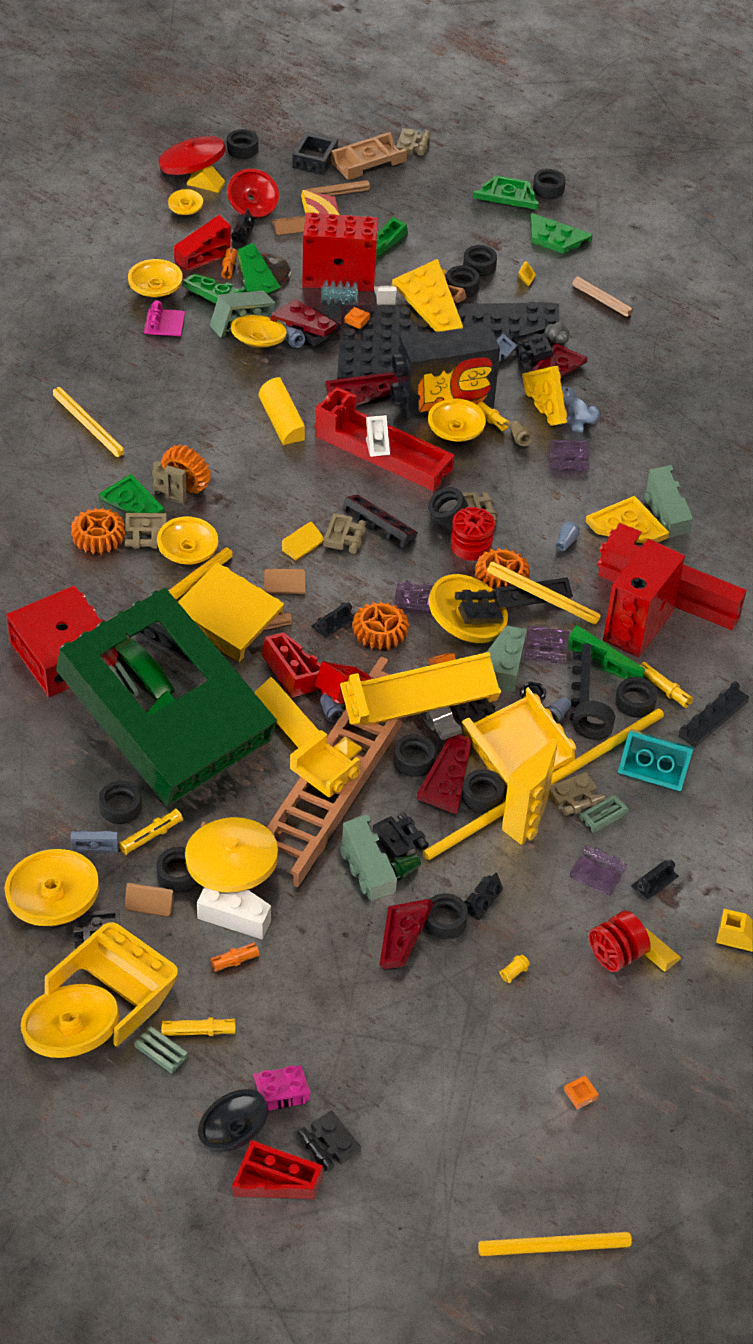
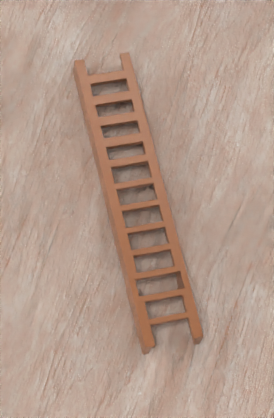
M380 657L369 675L373 678L390 675L385 673L388 659ZM345 709L327 736V743L333 747L341 738L346 736L356 744L368 748L369 750L364 757L355 755L351 759V761L356 757L360 759L359 775L356 779L350 780L340 792L336 793L339 796L334 804L307 793L306 790L310 783L300 777L267 826L274 837H279L282 832L309 842L302 852L276 841L278 850L298 858L290 870V874L293 875L294 886H300L319 854L321 855L328 844V840L407 717L387 721L384 726L379 724L354 725L378 735L375 741L347 731L350 720L347 709ZM300 799L327 809L329 812L324 819H321L295 807ZM290 815H293L322 828L315 837L285 824Z

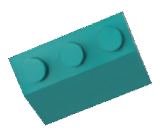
M631 729L628 733L617 773L681 791L695 747Z

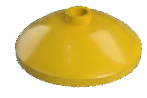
M149 259L139 262L128 273L130 287L135 292L147 297L167 296L176 291L181 286L183 280L180 268L174 263L162 259Z
M246 315L236 318L231 324L232 334L239 341L252 347L266 348L275 346L286 338L287 331L284 325L278 321H270L269 317Z
M464 399L440 401L431 408L428 415V424L431 430L441 438L454 442L467 441L477 437L484 430L486 423L485 414L482 409Z
M178 517L166 522L160 528L157 534V545L160 552L173 562L196 564L209 559L215 553L218 547V535L213 526L202 519Z

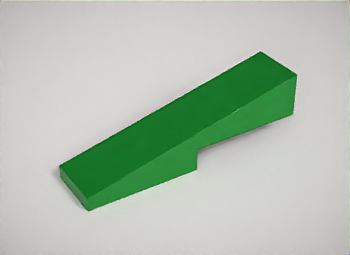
M392 217L378 232L376 258L408 234L406 223Z
M576 625L569 635L568 650L582 652L583 644H591V659L603 664L602 671L624 680L631 677L644 678L645 669L580 626Z

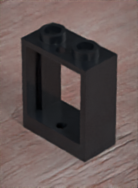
M306 131L293 152L292 168L325 175L331 165V151L338 149V138ZM310 150L323 153L324 156L319 158L304 154V152Z

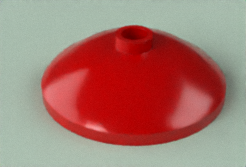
M244 169L237 172L231 178L227 187V196L231 206L239 214L245 215L246 210L249 209L254 218H262L269 215L275 209L279 200V190L273 178L267 173L258 169Z

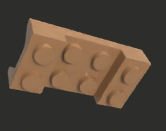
M390 132L331 151V163L347 180L363 176L364 169L389 162L391 166L406 162L407 149L399 150L394 145Z

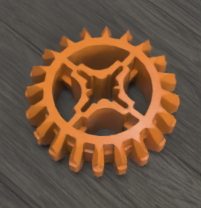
M179 444L170 447L164 453L160 461L163 469L169 465L185 470L186 491L189 493L194 492L198 494L210 482V473L212 471L208 468L209 464L205 463V458L200 456V452L196 453L194 448L189 449L187 445Z
M95 507L94 510L87 509L86 513L80 512L79 516H75V520L71 525V537L74 544L78 546L79 550L84 549L85 553L91 551L93 555L96 552H100L102 555L105 551L110 553L111 549L117 550L118 545H122L126 536L122 517L118 515V512H112L111 509L105 510L104 507L101 509H96Z
M498 547L496 551L490 549L489 553L484 552L482 556H479L478 562L475 565L476 579L484 582L492 589L512 586V584L487 572L491 562H496L528 579L530 576V567L526 558H522L521 553L516 554L515 550L508 551L507 548L501 550Z
M372 601L371 605L365 604L363 608H359L358 612L355 613L352 628L354 637H357L358 643L363 642L364 647L370 646L371 650L378 648L379 651L382 648H386L389 651L390 646L396 648L398 644H402L404 639H406L409 623L407 615L404 614L403 609H398L397 605L391 606L390 602L383 604L382 601L376 604Z

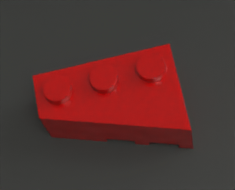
M220 214L174 245V260L186 272L225 257L226 250L231 248V225Z
M282 632L265 637L262 657L291 698L321 690L315 686L321 666L317 662L318 658L314 655H308L302 650L303 647Z
M251 1140L232 1185L234 1197L315 1199L324 1177L323 1166Z

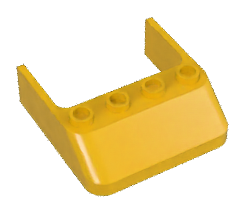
M106 923L45 976V994L49 996L77 970L84 969L136 1006L134 1010L114 1027L113 1044L118 1047L160 1007L177 980L178 969L175 964L119 924Z

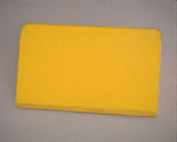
M310 521L282 540V551L297 561L322 544L324 537L314 523Z
M646 928L651 948L650 952L645 954V956L666 972L681 957Z

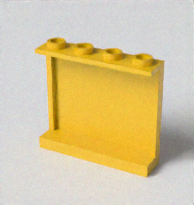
M216 563L178 601L215 647L237 662L244 658L245 649L277 615L283 614L284 603L278 598L269 595L260 587H256L244 577H240L219 563Z
M529 687L526 688L525 698L475 723L470 718L462 721L463 735L472 739L471 746L488 769L499 774L503 779L506 793L509 775L553 738L558 739L553 771L575 760L576 745L571 738H567L563 727L559 723L556 724L550 710L543 707L539 696L536 693L533 694Z

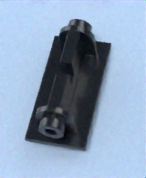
M249 209L246 210L245 215L243 214L238 217L235 225L236 228L231 233L233 241L243 240L244 244H247L255 225L254 216L251 215Z
M349 602L341 603V606L334 609L333 612L318 618L317 622L311 625V627L324 638H327L354 620L355 615L351 613L352 605Z
M671 859L664 860L633 883L631 887L648 901L679 877L674 872V867L676 866L674 861Z
M497 872L493 876L483 877L474 889L476 893H471L464 901L468 913L474 912L477 920L483 916L503 890Z

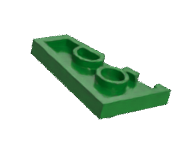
M252 243L238 249L237 255L246 291H264L267 295L279 291L280 286L255 244Z
M192 274L183 280L182 287L214 303H217L220 294L247 292L245 287L237 289L232 287L231 283H215V279L198 274Z
M132 474L99 493L101 500L127 513H165L163 506Z

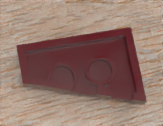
M296 299L270 316V321L277 322L280 320L286 322V326L290 327L297 325L303 327V331L323 337L334 331L337 324Z
M555 343L551 348L553 356L540 360L530 372L558 366L562 377L586 364L588 357Z
M430 898L388 906L380 966L383 969L405 966L434 904Z

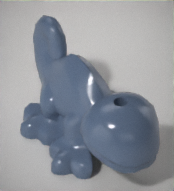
M563 386L564 406L568 408L566 410L567 423L572 427V431L582 433L585 423L597 424L600 419L599 409L596 406L588 407L585 401L576 398V391L573 388Z

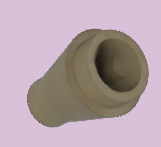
M514 421L510 424L516 444L527 446L532 442L531 430L523 426L519 421Z

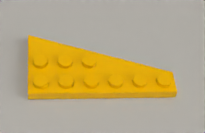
M438 259L392 279V285L396 287V290L436 332L463 328Z

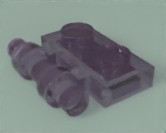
M550 440V459H558L550 460V468H557L558 470L569 468L575 469V471L589 469V462L582 461L589 459L588 441ZM564 459H573L575 461H564Z
M406 580L405 582H397L394 605H397L398 609H403V611L432 614L428 598L434 585L425 582L424 584H415L412 581Z
M528 626L526 647H533L534 649H525L524 657L532 658L535 661L543 659L550 660L551 663L556 664L557 662L566 663L567 654H561L559 651L567 652L570 631ZM540 648L552 650V652L540 651Z
M586 845L583 853L590 856V858L586 859L580 856L570 871L569 877L611 896L621 878V875L616 873L615 870L618 869L625 872L628 864L620 861L621 858L617 856L611 857L603 853L602 849ZM599 860V861H601V862L607 864L608 867L605 868V867H603V866L597 864V861Z

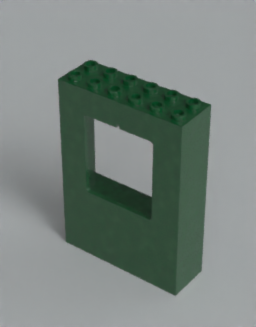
M166 587L160 591H153L148 598L143 601H136L131 608L119 611L112 619L107 622H100L93 630L83 632L76 640L64 643L59 649L56 669L58 674L166 807L271 741L278 720ZM158 622L204 675L207 681L154 714L148 715L100 655L126 641L128 638L126 635L131 638Z

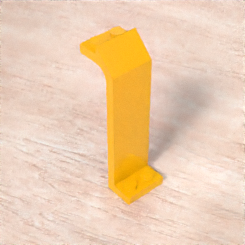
M490 652L366 681H360L358 673L350 675L347 682L340 683L350 724L373 725L488 698L489 702L497 701L501 690L497 683Z

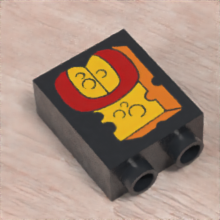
M489 324L401 337L400 354L392 355L393 373L398 378V383L390 384V396L393 406H402L407 420L428 417L431 408L438 402L446 399H464L476 405L484 402L489 407L494 406L500 347Z

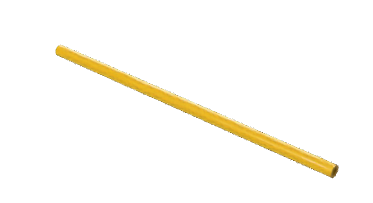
M659 708L575 758L574 761L553 772L551 785L556 784L626 741L631 729L641 732L664 718L663 711ZM506 801L424 850V858L427 861L433 859L503 816Z

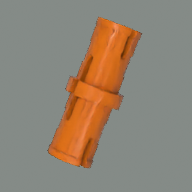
M231 248L226 250L225 258L222 261L223 270L221 276L226 279L227 274V279H231L233 269L236 267L237 251L234 248L232 253H230Z
M253 942L241 948H231L229 952L211 957L210 963L214 972L233 965L237 967L241 962L259 957V950L256 943Z

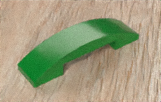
M127 638L126 641L116 646L118 659L121 662L125 661L142 679L145 689L156 701L167 690L170 694L175 692L174 687L158 663L136 641Z

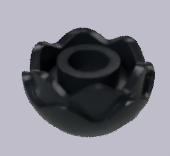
M529 681L522 685L520 690L521 699L526 697V688L529 687L533 694L536 693L539 696L541 703L545 700L546 689L541 683Z

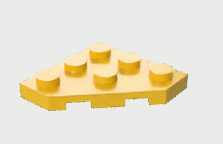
M558 366L523 373L522 377L526 395L535 400L534 405L541 414L545 413L550 426L567 423V412L564 406V393L561 387V374Z
M635 496L587 515L585 520L592 530L599 535L609 536L610 531L616 529L618 524L622 523L642 531L636 541L639 543H645L647 539L658 543L669 537V532Z

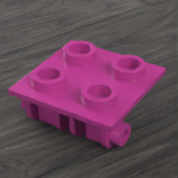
M154 301L151 309H148L144 334L181 336L185 311L164 310L160 301Z
M301 1065L287 1066L283 1069L272 1071L265 1070L261 1073L253 1074L257 1090L268 1104V1111L278 1109V1100L281 1109L284 1108L283 1099L287 1100L288 1107H291V1098L293 1106L306 1104V1101H310L311 1092Z

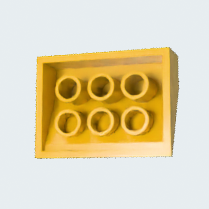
M553 738L509 775L502 830L521 845L528 840L534 839L538 833V827L550 794L558 745L557 738Z

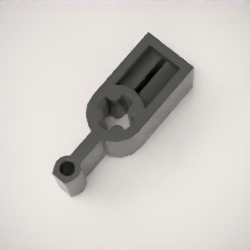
M449 707L419 714L432 731H436L442 740L462 733V728L453 719Z

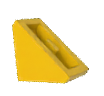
M210 165L195 171L187 181V185L219 193L225 185V180Z

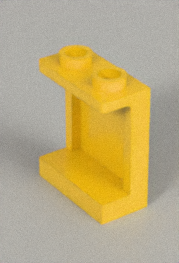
M320 730L290 754V769L330 798L333 794L340 792L350 780L357 778L360 773V759L356 757L352 761L327 743V734Z

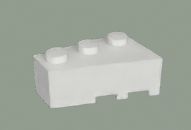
M204 887L197 901V919L263 940L271 923V905L248 889L239 892H219Z

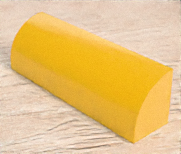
M277 377L267 381L261 387L258 396L282 445L304 441L305 425L281 378Z
M272 677L254 691L278 720V725L298 748L319 732L316 726Z

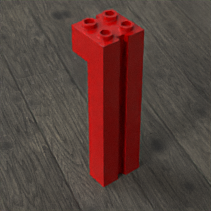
M336 387L315 408V437L431 491H434L441 484L442 478H446L454 468V454L388 424L390 455L370 456L366 437H368L366 417L371 416L356 410V395Z
M619 523L616 529L610 531L608 541H604L600 547L599 552L602 555L597 563V567H599L598 576L612 582L618 578L641 548L635 545L642 531ZM683 565L675 608L733 631L741 617L747 590Z

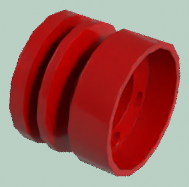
M467 507L455 514L451 534V549L456 556L468 561H478L479 556H482L484 552L489 553L493 547L495 520L491 513L482 508Z
M627 910L614 915L608 922L604 921L589 931L588 935L589 944L597 960L604 968L614 973L629 965L631 961H635L650 952L651 948L650 938L644 925L633 913Z

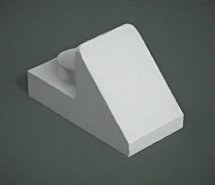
M374 286L377 305H395V286Z
M386 415L366 417L368 435L366 442L370 456L390 455Z

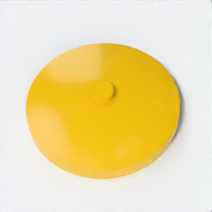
M462 574L446 575L437 580L429 593L428 602L432 615L446 631L459 639L472 643H487L497 639L507 625V609L500 610L504 618L500 624H464L458 610L462 600L455 599V592H462V590H471V592L487 590V592H491L493 590L491 587L476 578Z
M223 818L204 825L192 835L185 850L186 866L192 878L208 889L219 892L244 891L261 884L273 873L278 862V846L274 835L264 825L246 818Z
M65 849L44 850L24 858L10 871L5 882V896L13 914L27 923L39 926L60 925L80 917L90 909L99 892L98 874L92 862L77 852Z
M73 984L59 987L49 996L46 994L41 995L28 1006L21 1019L23 1039L32 1051L47 1057L65 1058L84 1054L103 1044L114 1033V1027L119 1022L117 1002L111 993L95 985Z

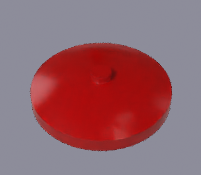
M217 136L194 137L181 141L165 150L160 155L158 162L161 170L166 174L180 175L192 173L217 162L225 154L226 148L224 141Z

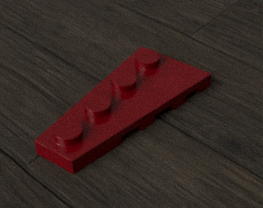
M393 372L328 380L325 381V388L327 394L336 387H339L356 395V406L390 395V384L398 383V378L394 376Z
M460 734L447 739L417 793V800L454 814L458 813L472 739Z

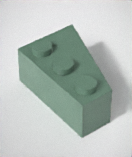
M264 291L220 294L210 327L221 338L225 337L226 333L231 331L232 322L238 317L260 315L270 318L275 302Z
M672 465L650 469L647 488L644 493V500L651 507L653 516L669 532L668 538L690 533L693 517L685 497L681 498L677 490L680 487L679 482H674L671 473L674 470Z
M506 625L487 651L490 652L491 662L500 690L515 692L527 629Z
M366 814L343 823V838L340 851L342 857L350 863L352 875L358 877L362 892L364 894L367 893L369 899L373 901L395 893L397 878L386 853L382 854L376 844L379 841L377 833L372 835L369 828L371 819Z

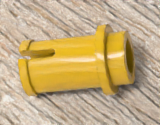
M516 955L514 961L500 971L502 979L510 983L522 971L526 972L528 970L530 962L524 955Z

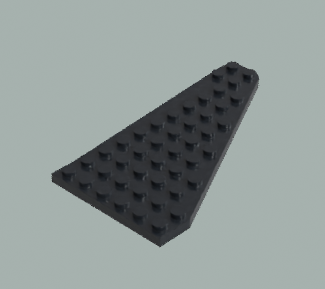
M559 303L455 304L463 328L489 324L496 340L504 334L514 343L517 340L523 341L531 338L535 334H543L549 324H555L560 320ZM342 304L337 379L393 372L392 355L400 354L401 337L436 331L410 304ZM354 307L370 313V319L361 329L345 323V316Z

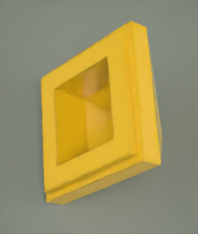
M525 261L518 272V277L529 286L536 274L529 263Z
M346 736L333 746L334 749L349 760L362 750L361 746Z

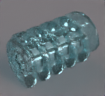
M325 281L321 290V304H323L324 299H326L327 304H330L332 299L337 304L340 299L342 304H345L346 300H348L349 304H352L353 300H355L357 305V283L354 282L353 286L350 287L349 282H346L345 287H343L342 281L339 282L338 286L335 285L334 281H332L330 286Z

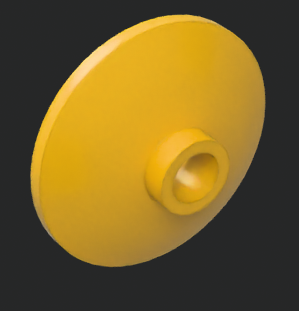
M188 189L176 191L168 199L169 208L181 215L196 213L203 205L202 196L198 192Z

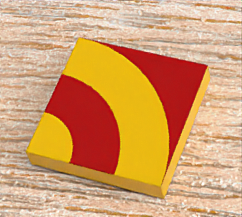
M306 190L302 191L301 198L305 214L340 215L334 196Z

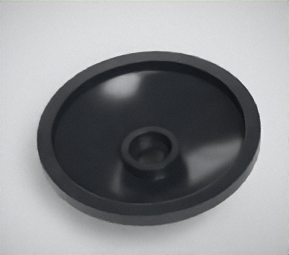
M251 1089L236 1090L219 1098L206 1110L200 1120L198 1136L202 1144L214 1152H229L251 1142L260 1133L268 1117V1104L265 1098L259 1092Z

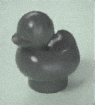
M557 322L546 327L545 335L551 343L565 344L568 342L569 330L564 323Z

